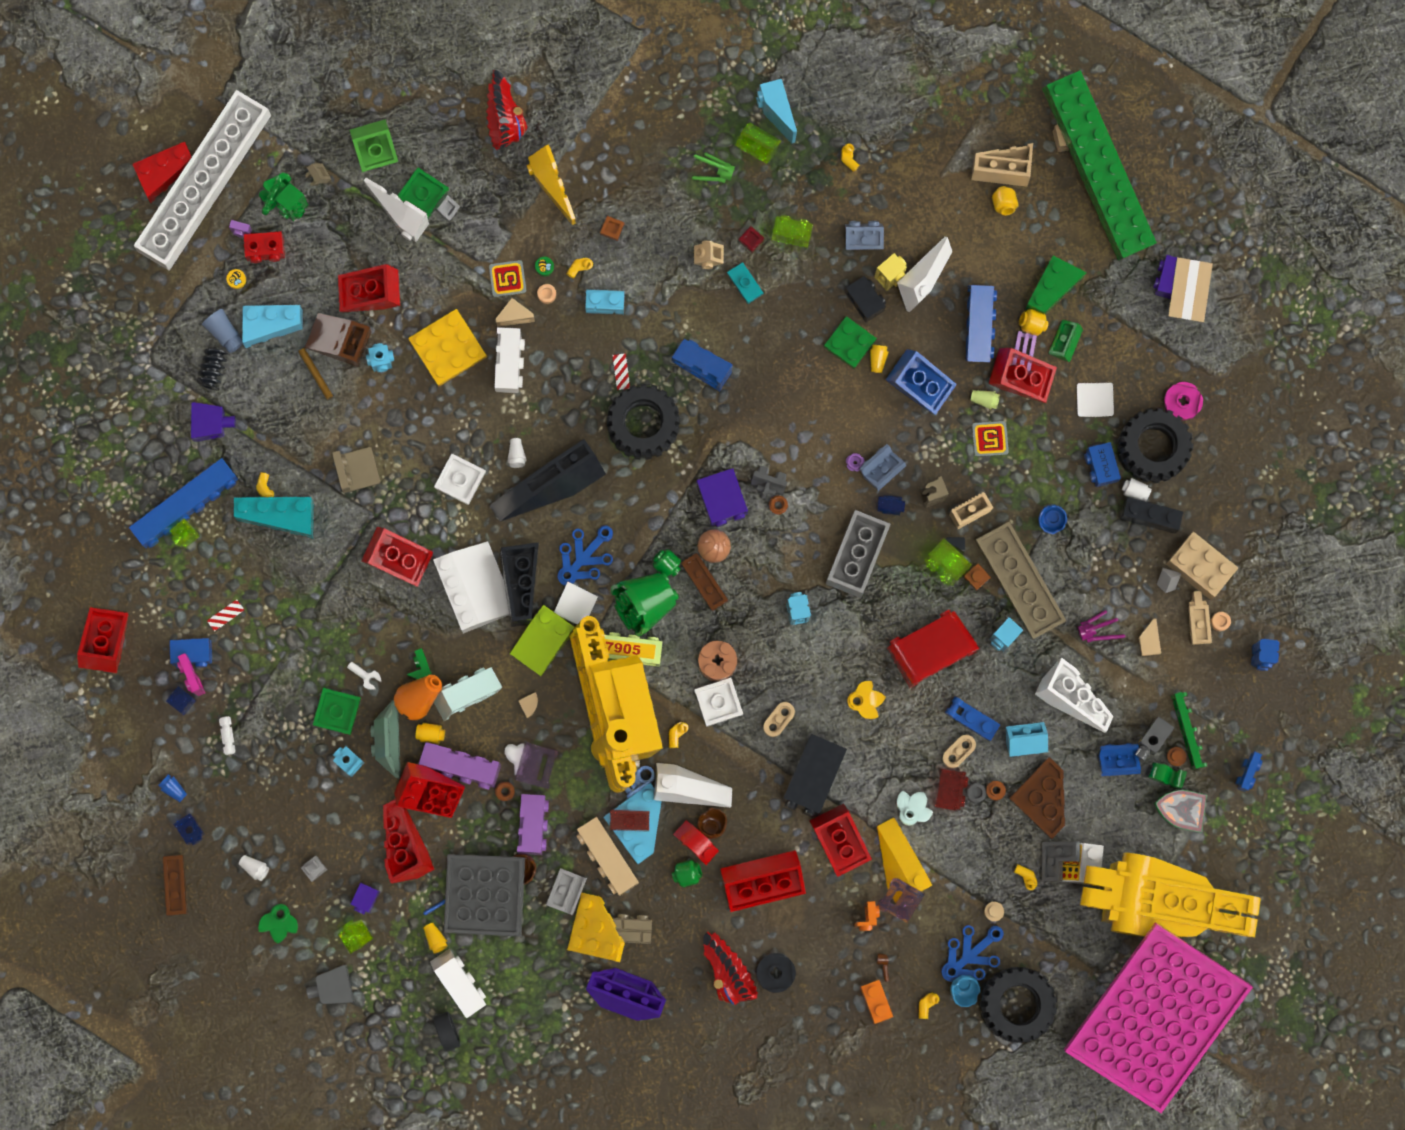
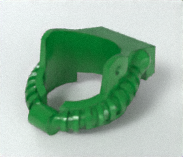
M283 172L263 183L265 189L259 193V197L265 203L262 208L263 215H268L277 206L275 198L290 183L292 178L289 174Z

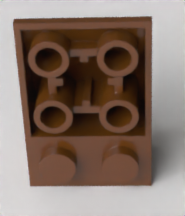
M318 313L305 348L358 367L372 332L369 326L355 321Z

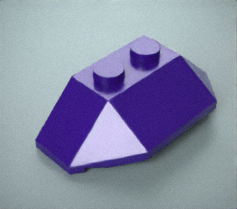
M617 968L592 972L586 987L587 992L600 1007L636 1021L659 1018L666 999L661 995L653 982Z

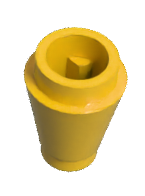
M872 345V349H870L871 372H883L889 353L886 346Z
M430 923L423 928L429 949L433 953L441 952L448 947L446 938L434 923Z

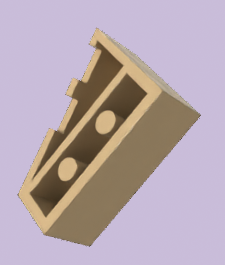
M1033 143L1023 147H1010V149L999 151L997 149L976 153L971 180L1027 187L1031 175Z

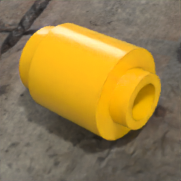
M428 723L417 725L416 739L420 740V742L439 745L440 741H444L445 730L442 729V725Z

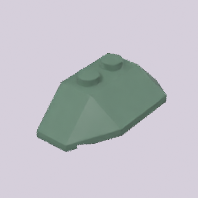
M392 700L374 720V725L371 726V737L375 739V745H371L372 757L375 756V760L396 779H400L399 713L395 707L394 700Z

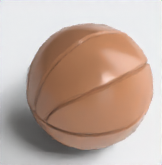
M717 529L704 532L697 543L700 556L710 563L723 561L731 550L728 536L723 531Z

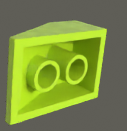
M543 605L524 631L510 655L539 676H542L569 640V635L573 632L574 626Z

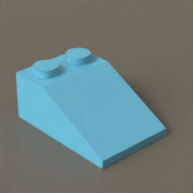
M782 79L760 84L759 91H757L758 97H756L758 108H762L763 114L791 144L795 143L797 129Z

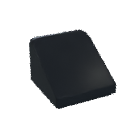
M947 537L944 540L945 545L964 555V537Z

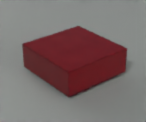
M752 226L738 239L751 253L765 240Z

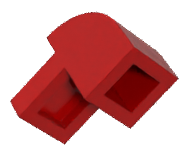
M687 820L673 834L705 865L719 852L712 842Z

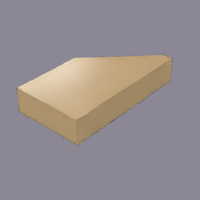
M1153 619L1139 636L1141 657L1161 654L1156 619Z

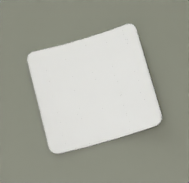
M1078 383V416H1112L1114 414L1113 384Z

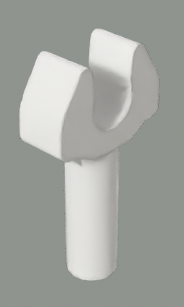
M353 662L347 667L364 680L363 686L368 690H376L370 684V679L375 678L382 682L379 673L376 671L367 673Z

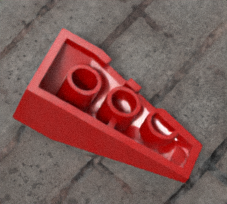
M396 799L383 805L384 829H386V841H384V848H386L385 868L390 883L418 879L433 871L434 867L429 853L407 809L397 807Z

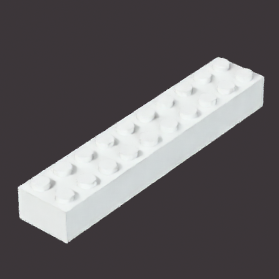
M235 91L134 244L137 252L170 271L271 117L268 108L243 93Z

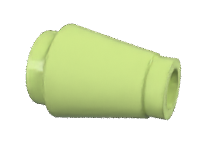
M973 390L971 401L988 409H997L1000 394H997L996 391Z

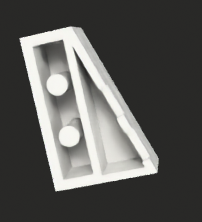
M448 949L430 961L434 972L466 1018L486 1005L484 998H486L480 987L476 989L473 984L475 982L470 972L466 973L462 967L465 965L459 956L455 958L451 950Z

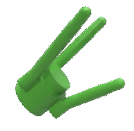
M704 153V155L711 160L696 154L694 155V158L719 168L717 175H720V177L692 176L693 180L719 181L725 183L726 180L731 181L735 166L708 153Z

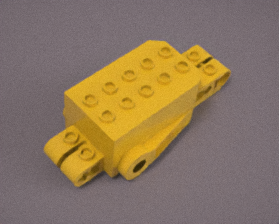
M586 616L574 627L569 637L593 736L591 752L602 768L605 767L610 789L613 792L621 793L635 782L637 768L634 761L652 757L663 748L658 731L643 663L639 656L608 661L609 651L607 647H604L603 643L605 639L604 631L602 628L600 629L595 617Z
M1123 853L1122 861L1112 863L1110 869L1086 866L1084 884L1102 887L1103 890L1083 887L1080 905L1102 909L1101 922L1111 923L1112 932L1145 937L1156 922L1177 937L1189 938L1198 936L1208 929L1255 938L1258 920L1243 917L1241 914L1258 916L1261 901L1259 897L1214 889L1204 876L1160 859L1140 854ZM1219 910L1235 912L1236 915L1222 913Z

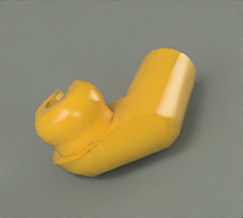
M848 143L841 150V161L850 170L855 172L860 165L853 160L854 146Z
M589 258L574 260L566 275L574 279L578 271L591 269L593 261Z
M260 472L256 490L260 497H274L273 490H270L267 486L269 474Z
M678 722L669 730V748H678V738L689 729L687 723Z
M1017 864L1014 873L1023 877L1026 889L1034 890L1037 887L1034 871Z
M928 993L919 1001V1019H928L929 1008L940 1000L937 994Z

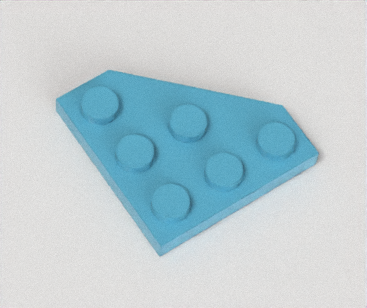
M651 783L603 817L637 864H640L654 853L661 801L654 800L655 788Z

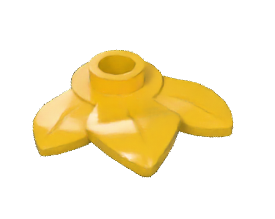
M872 681L860 683L856 691L852 692L847 698L848 706L852 710L858 711L866 719L878 718L876 707L881 705L886 698L882 693L872 690ZM859 698L860 704H854L853 699Z

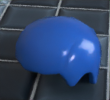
M1047 505L1039 513V526L1044 532L1055 534L1064 529L1067 523V514L1061 506Z

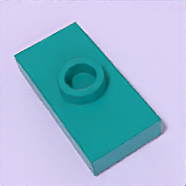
M743 262L727 272V275L747 304L764 294Z

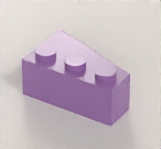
M521 795L518 853L542 855V851H546L547 839H543V832L547 831L548 820H544V815L549 810V800H545V795Z

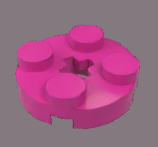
M1179 382L1173 385L1164 397L1166 412L1168 410L1173 411V415L1175 417L1179 415L1183 418V421L1193 419L1200 412L1203 405V397L1197 390L1198 388L1188 382ZM1186 397L1185 400L1188 401V404L1182 406L1178 400Z

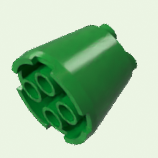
M655 573L620 581L611 587V594L615 595L616 605L614 607L618 616L628 630L632 628L635 631L637 637L642 636L654 627L676 606V600L679 599L677 592L669 585V579L665 573Z

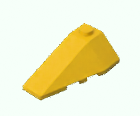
M546 145L528 157L529 164L526 166L529 175L534 176L535 181L568 221L574 225L576 224L568 197L564 193L562 179L558 178L556 162L550 146Z
M895 818L878 825L877 831L886 885L895 904L931 887L932 884Z

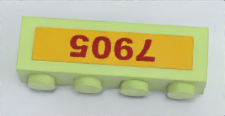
M613 632L605 635L603 643L604 647H607L609 651L608 661L638 655L643 665L660 667L662 641H659V638L648 637L646 640L640 639V636L637 637L636 635L620 637L621 634Z

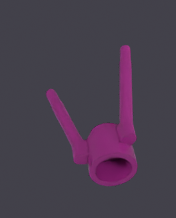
M1106 610L1087 621L1081 622V625L1077 626L1081 640H1087V643L1098 640L1125 638V635L1093 637V635H1096V629L1118 621V618H1114L1093 625L1092 622L1107 614Z

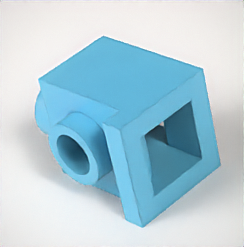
M346 746L344 749L340 747L333 754L335 757L333 761L350 777L364 764ZM345 756L350 757L348 763L343 762Z

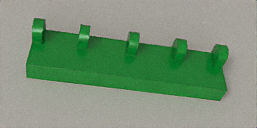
M1187 692L1173 694L1171 698L1191 768L1195 770L1207 767V762L1202 763L1199 750H1203L1202 746L1197 747L1194 732L1197 731V727L1192 728L1188 713H1192V709H1187L1184 697L1188 696Z

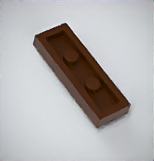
M698 553L681 563L712 612L728 602V599Z
M184 855L163 857L166 916L187 914Z

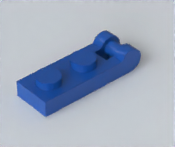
M954 696L951 701L952 705L944 713L990 742L1000 724ZM959 707L964 710L961 715L956 713Z

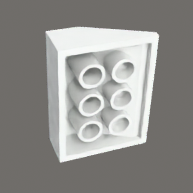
M488 542L433 559L463 633L509 615L504 580Z

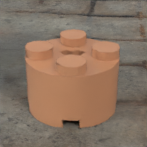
M712 641L706 644L700 651L698 658V667L701 674L713 682L728 679L734 673L737 665L735 650L730 644L723 641ZM715 657H718L719 660H722L719 666H717L715 662H712L715 660Z

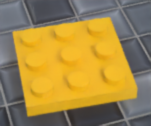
M457 309L408 338L438 387L487 358V355Z

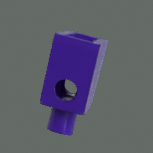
M192 402L191 439L194 442L224 437L225 428H235V416H225L223 407Z

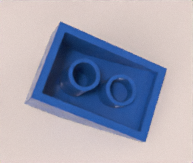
M909 349L904 352L886 378V381L898 391L934 415L937 414L957 385L921 354Z

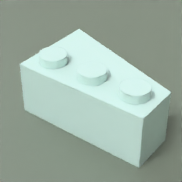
M483 667L475 671V675L470 678L467 675L460 678L458 683L453 686L450 683L442 687L434 704L443 721L448 720L450 715L458 711L461 713L466 707L477 704L500 691L502 686L492 667L486 670Z

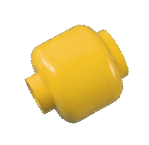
M1002 186L993 193L992 201L997 213L1006 216L1015 212V209L1018 207L1015 190Z
M1028 309L1021 314L1019 326H1021L1023 332L1039 336L1047 330L1048 321H1046L1045 314L1034 309Z

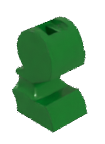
M1152 763L1153 767L1148 775L1149 779L1164 785H1170L1174 789L1182 790L1187 775L1186 771L1179 770L1176 772L1165 764Z

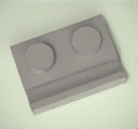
M560 868L546 905L573 915L587 878Z

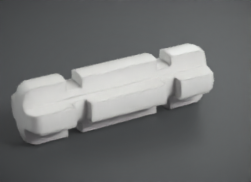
M222 717L219 719V723L222 726V743L225 744L223 750L225 755H231L236 752L235 745L232 744L234 743L232 727H230L231 718Z

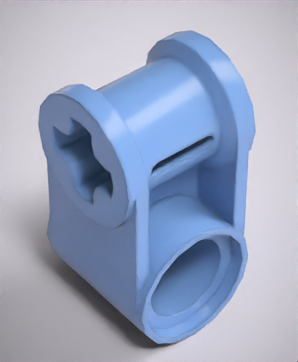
M643 766L635 772V782L631 786L632 789L629 787L625 790L627 798L632 797L654 781L655 773L651 767ZM644 770H649L652 773L649 780L641 778V773Z

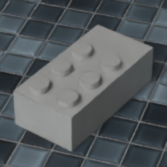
M855 510L826 585L861 598L891 524Z

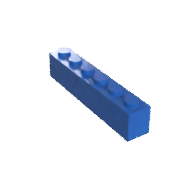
M221 458L131 525L129 529L145 549L147 547L151 548L159 542L158 539L163 535L168 536L174 531V527L179 523L182 525L187 522L191 514L203 510L207 502L210 500L215 501L219 498L223 490H229L235 486V481L238 478Z

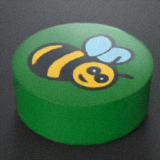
M541 257L535 263V270L540 276H549L554 271V263L548 257Z

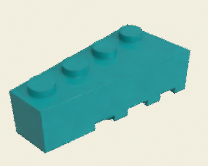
M312 497L234 498V518L240 522L264 526L313 539L314 501Z

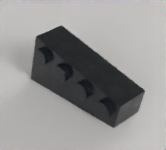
M539 542L501 547L500 560L511 627L529 625L532 619Z

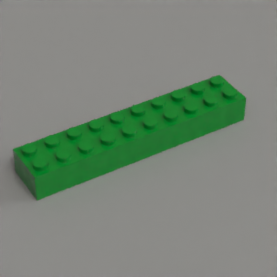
M1081 70L1046 85L1042 90L1117 260L1119 261L1156 244L1157 242Z

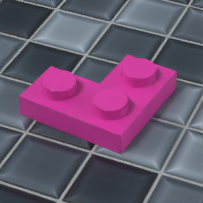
M182 654L178 656L180 662H177L180 672L185 673L187 677L184 682L188 691L197 696L205 694L199 676L195 674L188 655Z

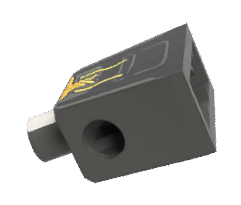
M1159 716L1154 718L1137 742L1140 748L1135 756L1145 761L1149 754H1156L1175 727ZM1149 738L1153 740V745L1149 743Z

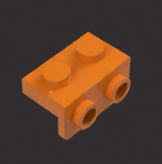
M875 901L866 902V922L855 923V928H859V931H871L872 927L877 925L876 918L880 917L879 905L876 906Z

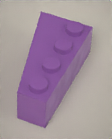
M427 742L419 765H424L441 772L442 775L450 779L455 776L460 778V782L471 784V781L479 783L478 787L489 790L490 787L495 788L501 768L500 763L497 761H492L491 763L489 760L479 756L471 757L467 753L454 752L449 748Z

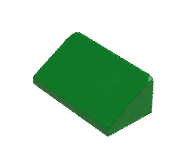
M1062 320L1048 354L1070 362L1083 331L1080 324Z

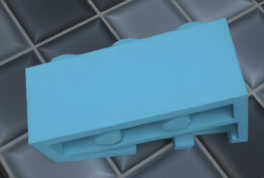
M300 305L243 306V345L245 348L303 329V310Z

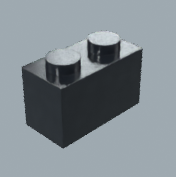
M863 276L846 287L845 294L865 323L885 311L886 301L881 294L878 295L874 290L876 287L872 280H867Z

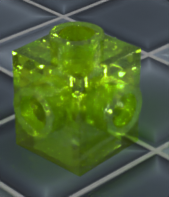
M361 919L356 922L349 921L342 926L344 930L338 934L350 954L361 949L374 939Z

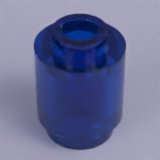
M879 496L878 512L900 516V512H904L905 501H902V497Z

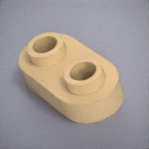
M780 703L765 721L763 729L767 736H779L792 720L795 710L790 703ZM783 709H786L788 711L787 716H783L781 714V711ZM774 724L776 725L777 729L775 731H771L769 729V726Z
M970 735L959 737L943 754L942 761L944 765L948 768L958 767L975 750L976 742L974 738ZM963 742H967L969 744V747L967 749L962 747ZM950 755L955 757V762L949 761Z

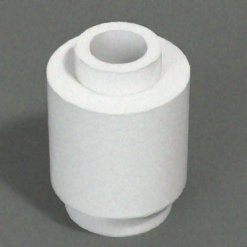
M1133 478L1130 481L1126 480L1122 487L1123 495L1145 502L1152 490L1148 488V485Z

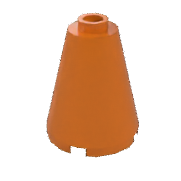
M428 675L401 685L394 695V703L398 712L401 715L405 714L408 716L407 719L419 720L425 717L442 689L441 680L435 675Z

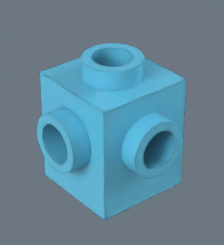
M379 343L372 345V348H368L369 354L366 355L367 364L372 366L374 372H385L392 368L391 362L394 361V355L387 345Z

